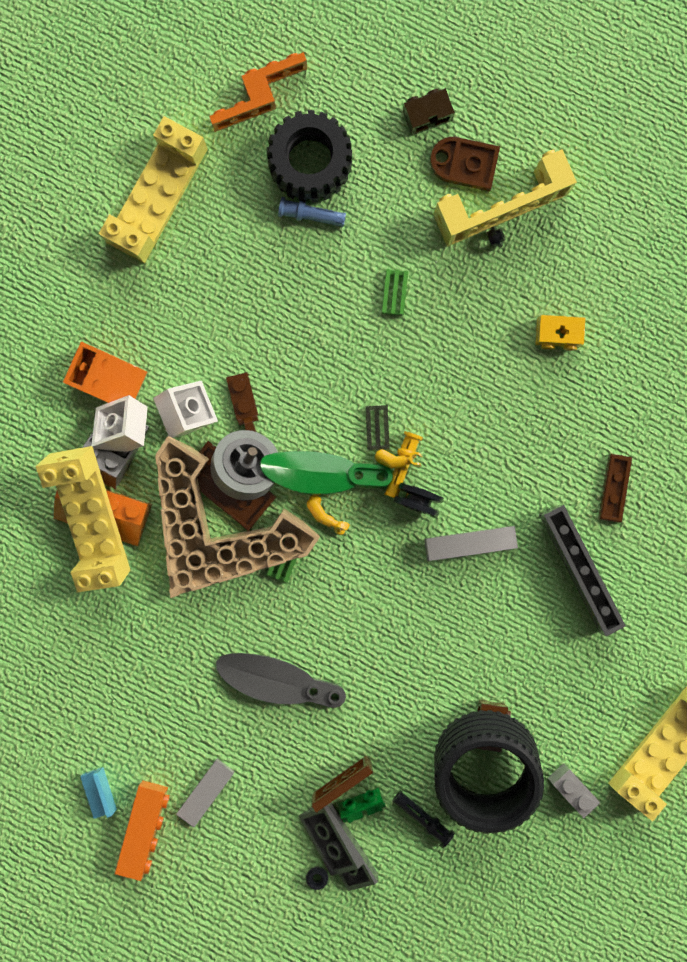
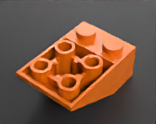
M80 342L63 383L110 403L128 395L136 399L148 372L91 345Z

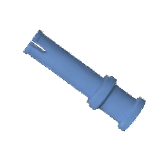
M281 197L278 217L284 215L296 218L297 221L307 219L344 227L346 213L305 205L304 201H299L298 203L286 200L285 197Z

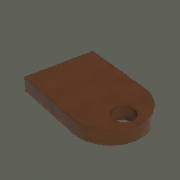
M446 137L440 140L432 150L430 157L431 169L444 182L490 192L500 146L460 137ZM440 152L445 153L448 160L441 163L437 161L436 154Z

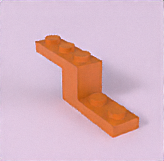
M304 52L290 54L284 60L269 62L263 68L258 70L250 69L242 75L243 85L249 101H240L232 108L227 110L219 109L209 116L214 131L217 132L275 110V100L268 84L307 70V60Z

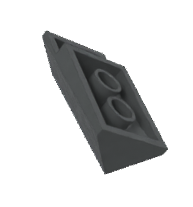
M332 802L317 813L312 807L299 815L330 875L339 874L348 891L375 885L378 882V872L347 825L343 822V819H341Z

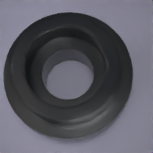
M496 226L491 227V230L487 231V235L492 247H503L505 236L502 229H497Z
M319 866L309 869L306 874L308 886L314 890L323 889L328 883L327 871ZM319 874L321 879L315 880L313 876Z

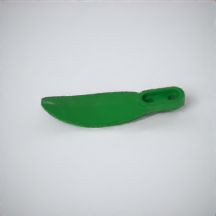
M276 452L266 455L260 461L261 471L269 480L281 487L303 494H336L355 487L382 489L390 484L393 477L390 468L384 465L355 464L341 456L322 452ZM355 474H360L362 479H356ZM377 475H382L384 480L379 481Z

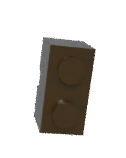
M446 88L442 90L433 89L422 97H411L403 106V114L411 135L428 130L427 125L433 123L437 127L451 122L455 114Z

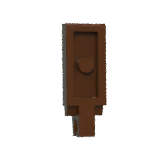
M248 372L226 377L239 426L245 425L246 430L256 432L254 422L259 421V414Z

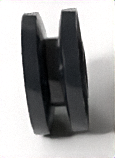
M399 483L398 489L407 494L405 497L395 496L393 502L411 510L438 517L439 511L431 507V503H442L444 497L419 487Z

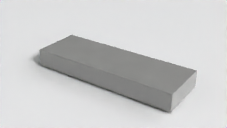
M217 758L176 815L192 827H195L235 771Z

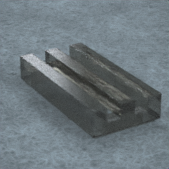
M388 405L365 406L367 451L389 450ZM374 410L376 436V445L373 446L370 411ZM379 410H383L385 445H380Z

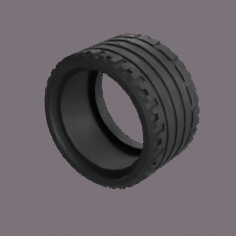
M479 710V712L473 711L470 714H464L460 718H456L439 736L434 754L435 791L441 808L444 809L446 815L450 816L451 820L456 821L458 825L465 827V829L473 830L477 833L497 834L515 829V827L522 825L524 821L530 819V816L536 812L535 809L539 807L540 800L543 797L544 777L537 745L530 731L525 729L524 724L518 722L516 718H511L510 715L502 714L499 711ZM492 746L505 749L517 756L524 764V769L516 783L507 790L496 794H478L467 790L455 780L451 773L453 765L462 755L478 747Z

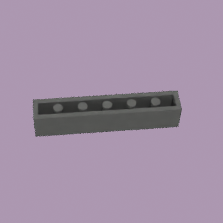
M557 505L539 514L599 634L608 636L626 627L565 505Z

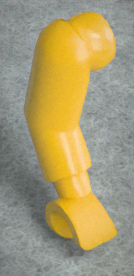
M381 449L376 452L375 460L390 469L406 467L409 464H412L414 467H421L420 463L413 462V458L415 456L423 458V456L419 452H413L410 457L405 455L395 456Z
M311 495L309 500H307V508L315 520L325 526L334 527V532L337 535H343L348 530L350 524L343 521L338 522L334 517L326 514L320 505L321 498L318 495Z

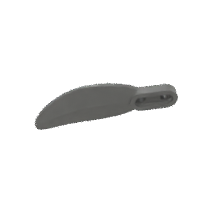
M230 653L221 656L216 662L218 673L229 685L243 694L261 701L276 704L313 702L336 708L341 706L346 699L345 691L339 684L312 678L303 669L273 657L248 653ZM316 688L317 693L312 695L309 693V690ZM334 693L339 695L336 700L331 699V695Z

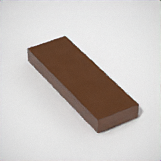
M609 454L598 519L622 523L633 457Z

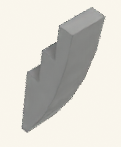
M515 526L424 539L427 561L518 548Z

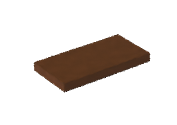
M207 441L199 451L209 458V461L197 477L200 492L249 531L277 497L268 491L257 499L239 500L222 492L215 484L210 468L216 446Z

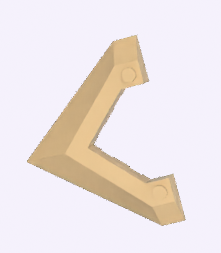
M167 436L156 453L170 598L189 591L205 588L218 582L221 583L247 575L260 569L286 563L289 560L308 556L320 538L305 522L286 509L282 510L271 527L210 538L197 478L209 461V458L191 446L170 436Z

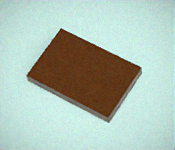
M364 756L313 792L312 807L316 813L373 773L372 762L369 757Z

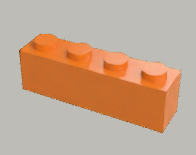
M144 780L138 786L115 871L116 875L141 881L144 874H149L152 860H149L150 853L155 852L158 839L155 838L156 831L161 830L164 817L161 816L162 809L167 808L170 795H167L168 787Z

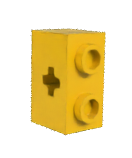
M540 315L537 318L535 345H542V349H555V346L564 347L563 350L576 351L577 348L584 345L585 318ZM559 329L560 332L564 334V336L561 338L559 334H555L556 331H558Z

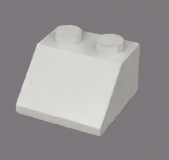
M202 381L169 388L153 398L168 436L172 438L187 435L218 422Z
M128 395L96 407L91 446L94 449L123 452L143 447L147 406Z

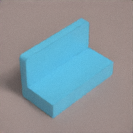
M101 767L83 773L80 777L93 818L104 815L107 818L111 817L117 808L104 768Z

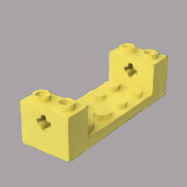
M163 116L153 134L158 145L117 218L109 214L99 232V235L106 243L144 264L208 150L202 136Z
M563 149L557 152L550 150L542 155L534 170V175L539 185L535 186L532 192L524 194V192L518 193L507 203L500 201L492 205L491 209L483 212V210L474 212L470 215L471 218H468L458 194L454 196L447 194L441 197L439 202H437L433 215L447 247L567 196L577 181Z
M93 447L50 453L36 465L42 488L52 486L57 488L80 559L71 571L77 592L120 586L130 572V566Z
M687 686L608 783L618 794L652 822L667 805L659 796L687 763Z

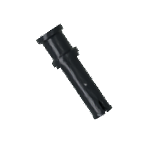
M401 790L396 794L392 802L424 828L425 834L427 836L431 835L437 840L441 848L446 847L452 840L455 832L448 830L442 825L438 817L432 818ZM407 804L419 813L420 817L407 807Z

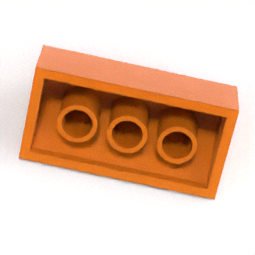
M106 489L121 541L138 546L152 504ZM57 491L54 500L53 519L68 523Z

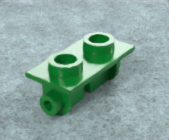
M379 787L338 803L341 819H343L344 823L348 822L349 824L364 818L362 813L364 810H366L369 816L383 811L382 808L386 807Z

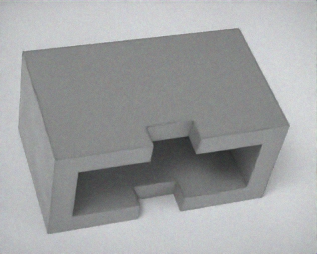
M565 763L548 777L555 788L583 818L600 804L598 799Z

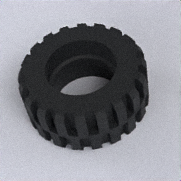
M308 110V114H302L301 111L295 112V117L293 118L289 115L283 118L284 124L278 123L274 128L275 134H271L268 140L267 161L273 181L277 183V187L281 192H287L288 197L292 199L298 197L299 201H304V203H306V199H312V203H316L318 198L323 197L324 200L331 198V193L337 194L341 190V185L346 184L348 174L351 172L352 150L350 137H347V131L343 126H338V120L334 117L329 120L327 113L320 112V115H317L314 110ZM303 141H318L330 150L331 160L324 170L315 174H304L296 171L290 165L289 154L291 150Z

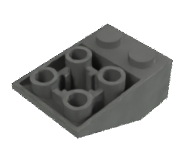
M146 425L145 435L149 429L148 425ZM93 433L82 448L92 445ZM93 448L104 484L114 489L117 488L139 448L128 452Z

